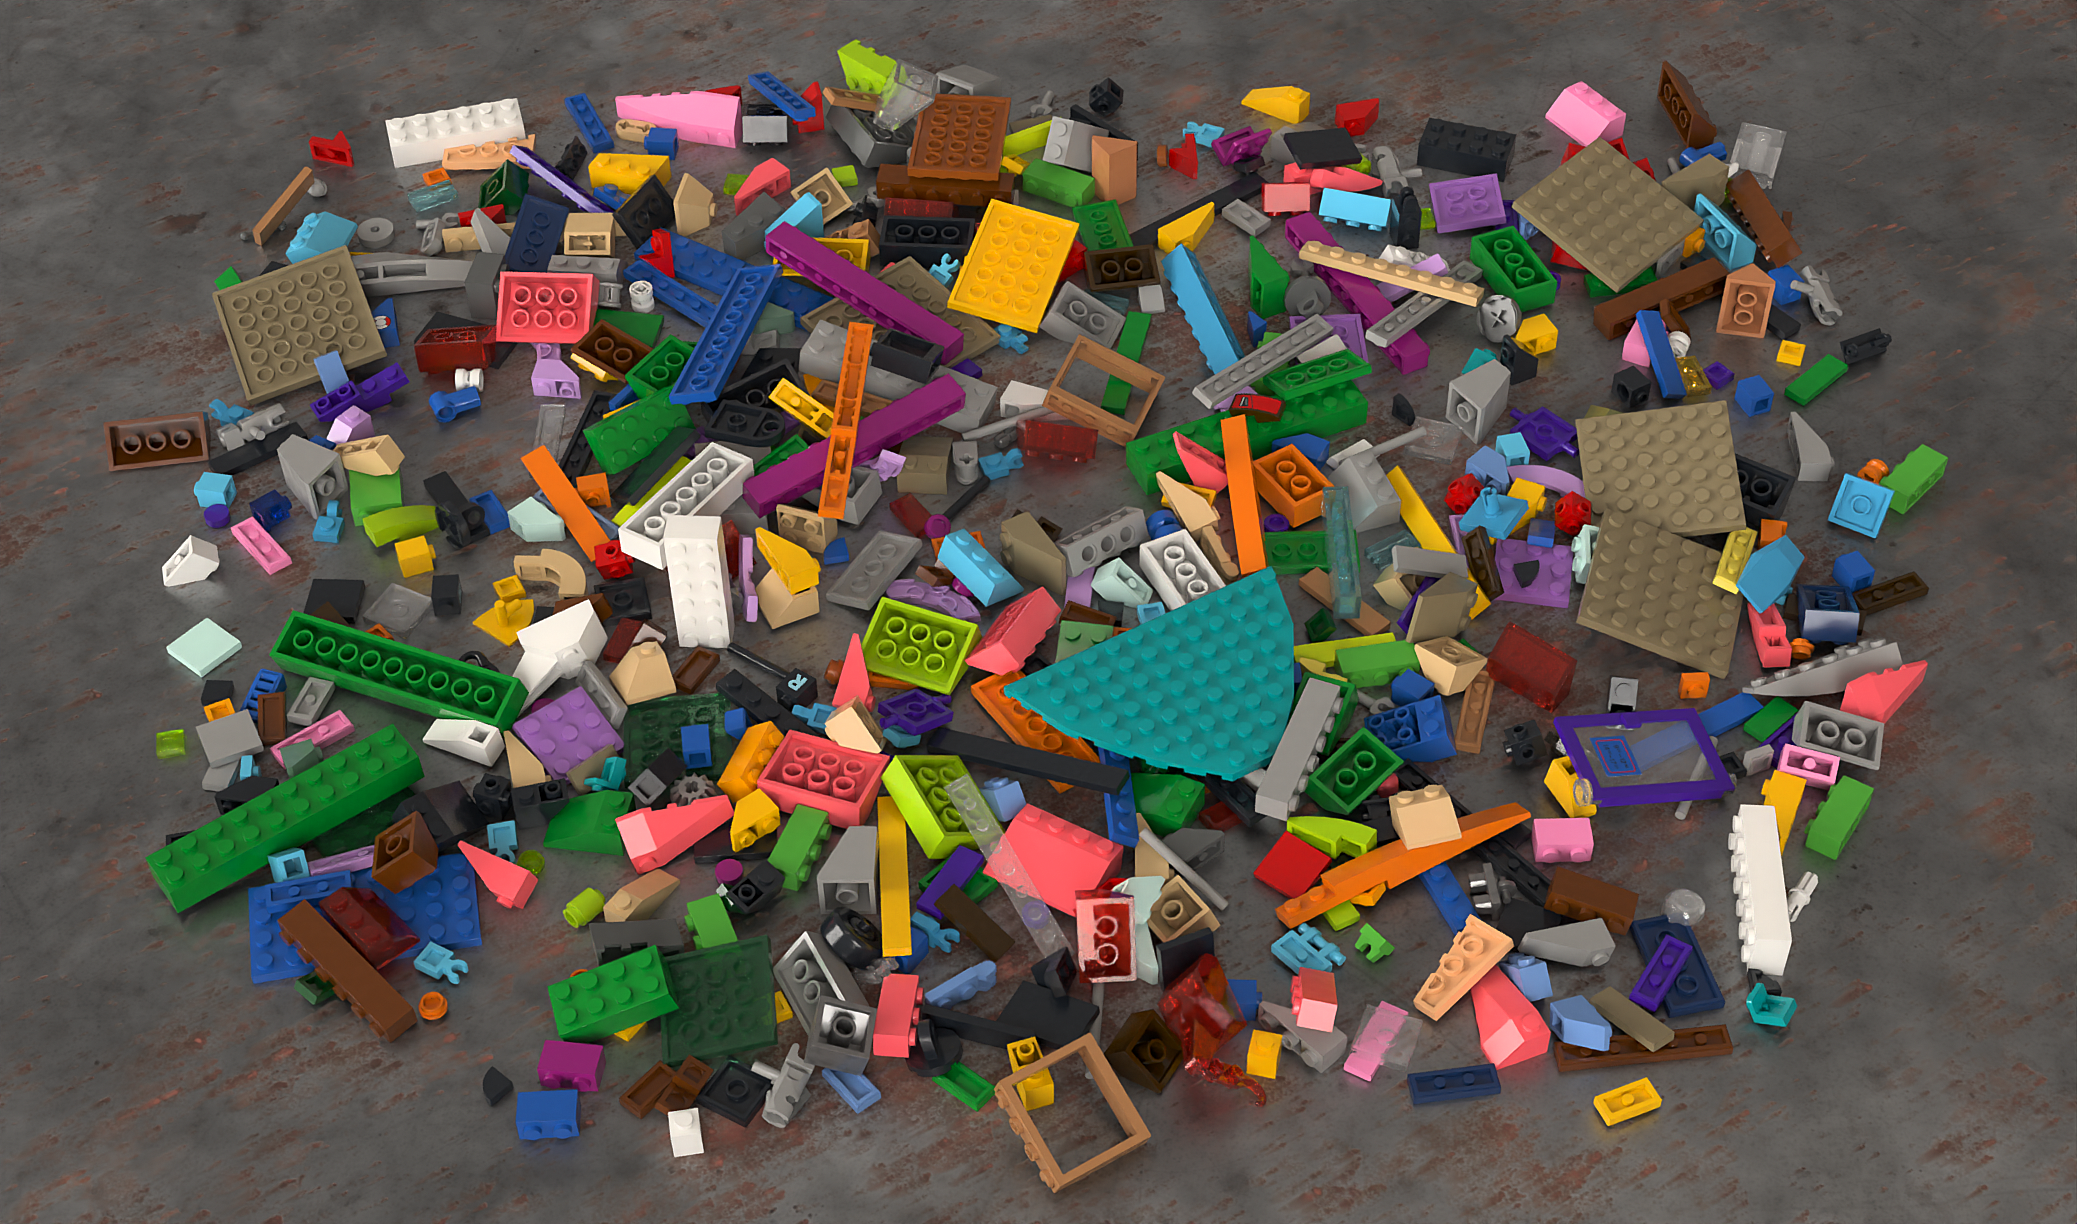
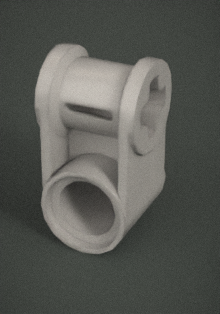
M599 283L598 304L621 308L620 292L624 284Z
M977 440L952 442L953 463L955 464L957 481L964 485L975 483L979 477Z

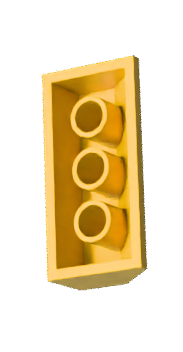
M814 238L823 246L833 250L839 256L869 273L871 261L869 239ZM776 258L773 259V264H781L783 269L782 275L802 276Z

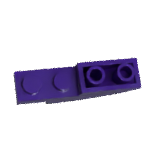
M396 362L357 386L354 385L352 380L311 403L310 407L320 422L335 421V418L353 405L364 412H369L391 402L392 399L389 394L408 384L409 380Z

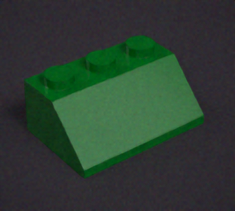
M670 334L625 375V379L639 400L663 387L674 386L694 348Z
M1363 726L1309 776L1305 793L1323 809L1349 815L1402 766L1404 761Z

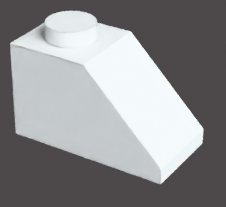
M190 535L162 567L164 585L170 587L205 580L219 566L220 559L218 558L217 546Z

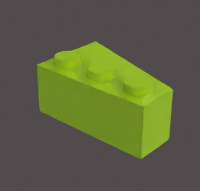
M857 39L837 50L850 90L893 97L910 86L904 65L886 55L879 56L875 53V49L872 47L867 49L861 46V41Z

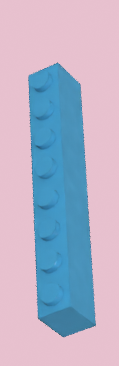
M1181 243L1161 260L1165 269L1163 273L1172 284L1170 286L1171 290L1178 296L1179 300H1177V303L1186 313L1184 318L1193 328L1191 332L1200 343V351L1208 359L1206 364L1216 375L1244 358L1245 355L1195 253Z

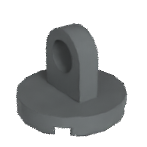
M1301 276L1293 280L1285 290L1284 304L1289 314L1292 316H1303L1306 320L1316 314L1322 315L1328 309L1331 302L1330 289L1326 282L1318 276Z
M1492 295L1486 298L1477 313V324L1481 334L1492 342H1503V336L1507 334L1514 337L1518 333L1523 321L1519 305L1513 298L1507 295Z

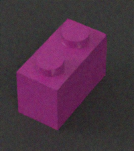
M545 1040L537 1067L541 1086L552 1089H578L580 1092H598L606 1065L603 1046Z

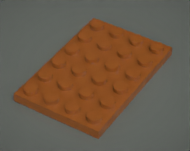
M923 93L907 168L908 176L998 181L1011 109V97Z

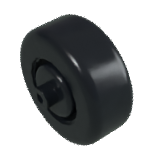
M837 907L821 924L820 931L826 944L838 957L849 965L860 970H871L883 958L882 934L871 921L858 912L847 907Z

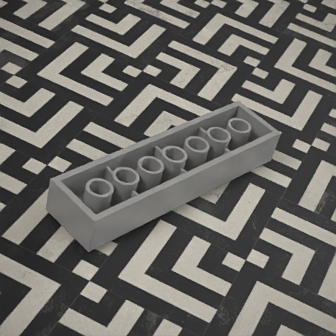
M820 319L800 351L799 371L839 384L848 330ZM872 339L871 347L874 342L877 343L878 341ZM869 356L864 392L891 401L901 399L909 395L916 388H922L930 384L935 378H941L949 373L964 390L966 397L963 409L936 423L959 433H965L983 427L995 406L998 387L941 365L926 384L870 366L872 357Z

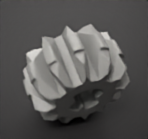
M695 772L692 777H687L683 774L682 780H674L673 788H670L671 804L676 803L677 807L691 805L697 799L716 796L713 782L708 781L706 775L698 777Z

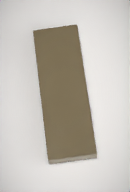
M1611 986L1589 999V1003L1596 1008L1599 1014L1652 1052L1674 1040L1675 1032Z

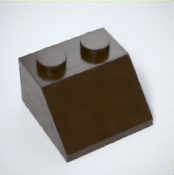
M1150 1009L1130 1014L1104 1052V1056L1120 1076L1155 1093H1161L1189 1049L1156 1011Z

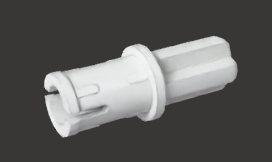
M1805 872L1797 885L1789 890L1787 906L1790 922H1794L1803 906L1809 904L1811 900L1810 895L1818 884V876L1815 873Z

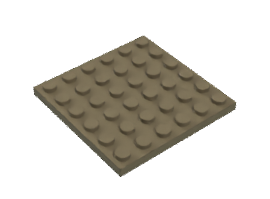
M1598 137L1517 198L1512 205L1514 210L1616 293L1701 227L1704 222L1703 218L1601 137Z
M347 245L212 293L250 406L320 381L321 378L313 359L329 352L338 351L345 371L387 356Z
M911 256L873 276L964 333L963 351L944 367L950 369L967 358L971 360L999 343L1001 336L980 317L947 308L951 292ZM838 297L800 317V324L810 334L820 319L847 330L849 322L874 325L872 339L878 341L881 334L884 335L888 331Z
M1726 400L1575 420L1585 498L1591 501V526L1600 527L1602 515L1607 508L1680 537L1746 530V520Z
M1606 508L1602 515L1576 623L1725 679L1729 671L1744 595L1740 590L1735 594L1713 584L1722 552Z

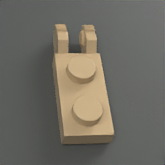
M1212 525L1203 527L1199 546L1204 556L1226 586L1236 582L1235 580L1239 576L1238 567L1236 564L1231 563L1230 555L1228 552H1225L1220 536L1216 535Z

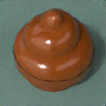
M840 659L837 661L830 660L824 674V679L829 680V684L838 685L844 661Z

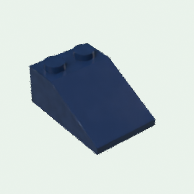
M1812 584L1796 585L1799 631L1802 639H1807L1810 643H1821L1822 641H1832L1838 645H1846L1848 642L1856 643L1860 612L1850 587Z

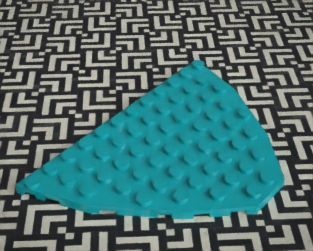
M1269 566L1004 686V694L1008 698L1013 697L1021 702L1022 707L1028 711L1034 710L1042 716V720L1072 738L1078 739L1080 736L1094 741L1095 746L1132 759L1134 756L1145 759L1146 764L1154 767L1168 769V766L1184 769L1185 773L1206 776V773L1220 775L1223 780L1235 781L1271 763L1288 726L1290 712L1294 703V624L1276 579V573Z

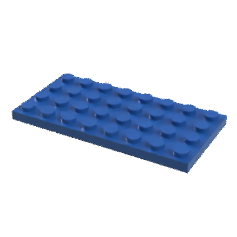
M463 853L439 856L437 859V869L433 873L424 876L412 886L403 889L397 894H394L371 877L372 868L351 872L353 899L312 906L369 964L419 956L430 942L447 950L483 945L475 869ZM265 886L248 888L251 978L253 984L303 976L313 972L316 967L311 962L305 964L296 952L298 949L293 944L288 946L279 936L281 929L277 920L290 910L268 914Z

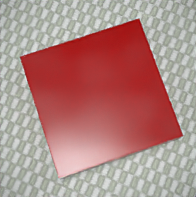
M1285 831L1253 874L1255 878L1289 899H1295L1314 887L1321 874L1330 866L1332 860L1329 856Z

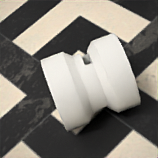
M637 281L631 284L629 292L632 298V310L636 313L652 311L655 307L652 285L647 281Z
M1674 331L1668 335V339L1678 365L1684 361L1691 341L1685 333Z
M481 368L473 369L472 371L456 369V391L475 386L478 392H482L484 387L483 370Z

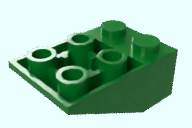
M1251 235L1248 263L1250 307L1260 318L1266 319L1286 311L1284 297L1290 278L1288 272L1282 269L1275 257L1271 256L1264 245Z

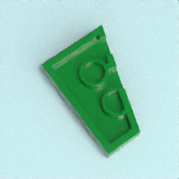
M1650 266L1618 293L1593 273L1585 275L1583 283L1589 297L1592 298L1625 294L1657 281V277Z

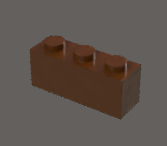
M1557 866L1549 884L1544 908L1582 922L1602 918L1610 932L1625 936L1634 919L1639 894Z

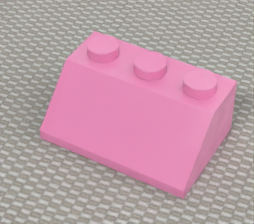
M1580 81L1564 89L1546 113L1545 118L1579 144L1586 147L1598 137H1601L1606 142H1610L1622 136L1626 113L1583 81Z

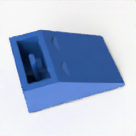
M1441 695L1364 718L1365 728L1403 761L1410 759L1412 762H1434L1457 755L1450 713Z

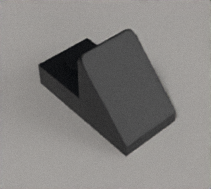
M1067 946L1031 967L1037 985L1052 989L1055 998L1067 994L1078 972Z

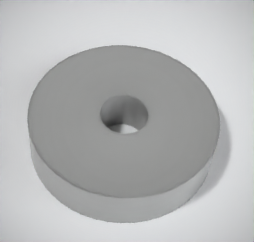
M372 218L359 225L357 235L359 242L363 246L380 248L393 241L395 231L392 222L389 220Z

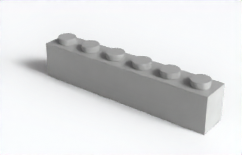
M1309 678L1256 793L1255 812L1287 821L1291 811L1295 812L1297 810L1300 800L1299 792L1305 791L1309 776H1307L1308 772H1313L1316 767L1318 758L1316 754L1324 749L1326 743L1325 734L1326 732L1331 733L1335 722V717L1333 716L1341 711L1343 705V698H1340L1341 686Z

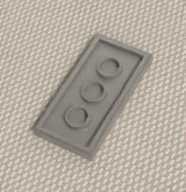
M879 530L825 594L827 600L870 610L923 546L921 539Z

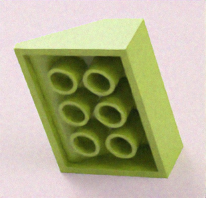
M881 597L861 644L868 671L950 695L970 666L965 662V659L981 640L982 635L977 624Z
M895 755L881 776V780L929 859H947L955 852L959 845L973 851L1000 841L1005 834V830L958 755Z

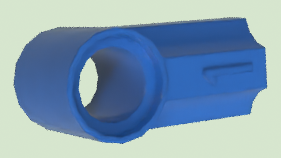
M1717 142L1699 150L1689 147L1682 152L1679 162L1684 167H1687L1708 154H1711L1720 161L1726 160L1727 152L1725 145Z
M475 386L450 394L446 391H437L429 398V404L437 420L443 423L453 420L459 412L481 405Z

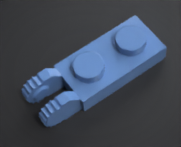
M990 960L983 961V963L968 968L925 993V1004L950 1010L952 1006L962 1000L972 998L977 991H988L997 983L995 963Z

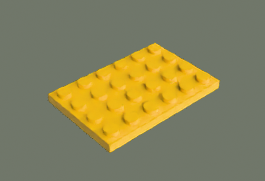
M991 199L951 292L947 308L1037 333L1078 233L1079 223Z

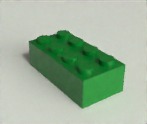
M1514 226L1472 237L1470 260L1476 267L1483 269V277L1497 295H1507L1513 298L1519 305L1521 312L1554 303L1557 288L1556 279Z
M674 386L663 387L582 430L603 473L606 472V474L614 475L646 458L676 426L696 429L685 405L671 404L669 395Z
M656 945L547 986L558 1033L564 1042L588 1044L679 1009L667 960Z

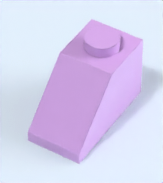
M353 405L335 418L327 440L337 445L375 437L371 416Z

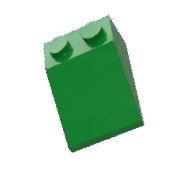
M1305 671L1294 698L1288 724L1309 678L1341 686L1340 698H1343L1341 711L1333 716L1335 717L1334 726L1331 733L1326 732L1325 734L1326 743L1323 751L1317 752L1329 756L1351 722L1359 701L1358 692L1355 684Z
M1131 773L1136 813H1141L1154 834L1166 837L1168 834L1175 833L1181 828H1191L1205 804V784L1182 775Z
M604 790L569 798L570 802L551 819L543 841V847L624 856L626 846L615 819L636 811L634 793Z

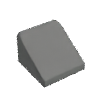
M1161 285L1138 287V302L1141 313L1165 312Z

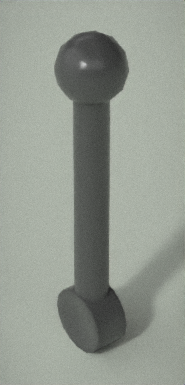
M282 221L276 229H286V222ZM253 231L240 234L242 240H247L249 237L254 236Z

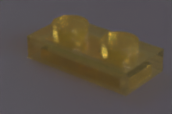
M1696 356L1675 358L1687 398L1711 394L1712 386Z

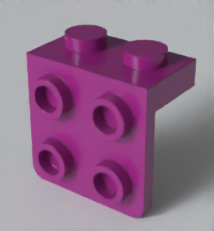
M1251 126L1213 140L1211 146L1223 167L1229 164L1234 165L1236 161L1251 155L1258 156L1261 154L1264 145L1269 141L1268 139L1272 131L1268 128L1254 133Z

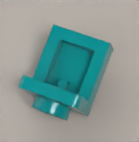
M1475 348L1461 373L1464 375L1494 359L1497 360V355L1488 349L1482 351Z
M618 756L606 758L600 779L596 777L587 778L584 781V785L592 787L591 791L594 793L604 790L618 791L620 783L626 775L625 765L627 760Z
M1763 983L1755 985L1746 1001L1754 1023L1782 1027L1787 1026L1797 1008L1794 998L1768 995Z

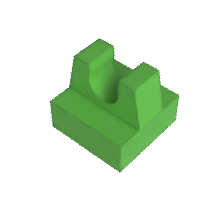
M1368 923L1360 930L1362 934L1355 944V947L1361 952L1366 947L1371 946V951L1366 957L1373 963L1383 955L1389 956L1395 949L1391 943Z

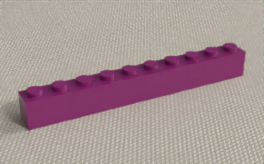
M1311 212L1286 220L1285 238L1298 253H1300V249L1307 241H1319L1326 246L1343 248L1339 246L1333 239L1332 234L1325 230L1321 222ZM1313 262L1314 272L1326 282L1330 291L1350 314H1360L1362 328L1365 332L1395 310L1391 302L1381 294L1379 288L1374 286L1368 277ZM1414 328L1386 348L1378 346L1402 375L1428 366L1430 348L1417 335Z
M784 221L766 235V253L835 297H838L887 330L892 328L944 346L940 362L944 366L963 351L964 333L959 329L952 327L940 317L933 315L921 305H917L903 294L898 293L886 283L879 281L868 272L852 264L849 260L823 246L798 228Z
M948 373L941 378H935L930 384L922 388H916L909 395L894 400L885 408L875 410L870 416L860 420L852 468L880 454L882 449L887 450L963 409L966 397L964 390ZM831 435L819 443H813L808 449L791 455L782 463L770 466L765 472L752 476L743 483L742 498L759 519L775 511L778 504L786 505L823 485Z

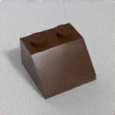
M418 811L411 813L375 836L371 877L394 894L409 888L416 881L426 875H430L437 869L438 847Z

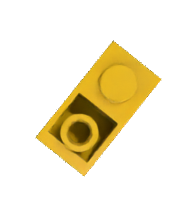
M1543 313L1524 319L1515 339L1525 344L1536 355L1556 348L1558 330Z
M1565 756L1552 761L1544 783L1570 818L1593 816L1597 812L1595 801H1592L1593 798L1585 780L1583 779L1581 784L1569 756Z
M760 788L736 803L730 831L732 848L735 853L745 847H749L754 841L767 833L773 832L781 825L779 808Z
M1035 1037L1007 1044L1013 1073L1043 1058ZM1048 1068L1016 1084L1026 1111L1054 1104V1082Z

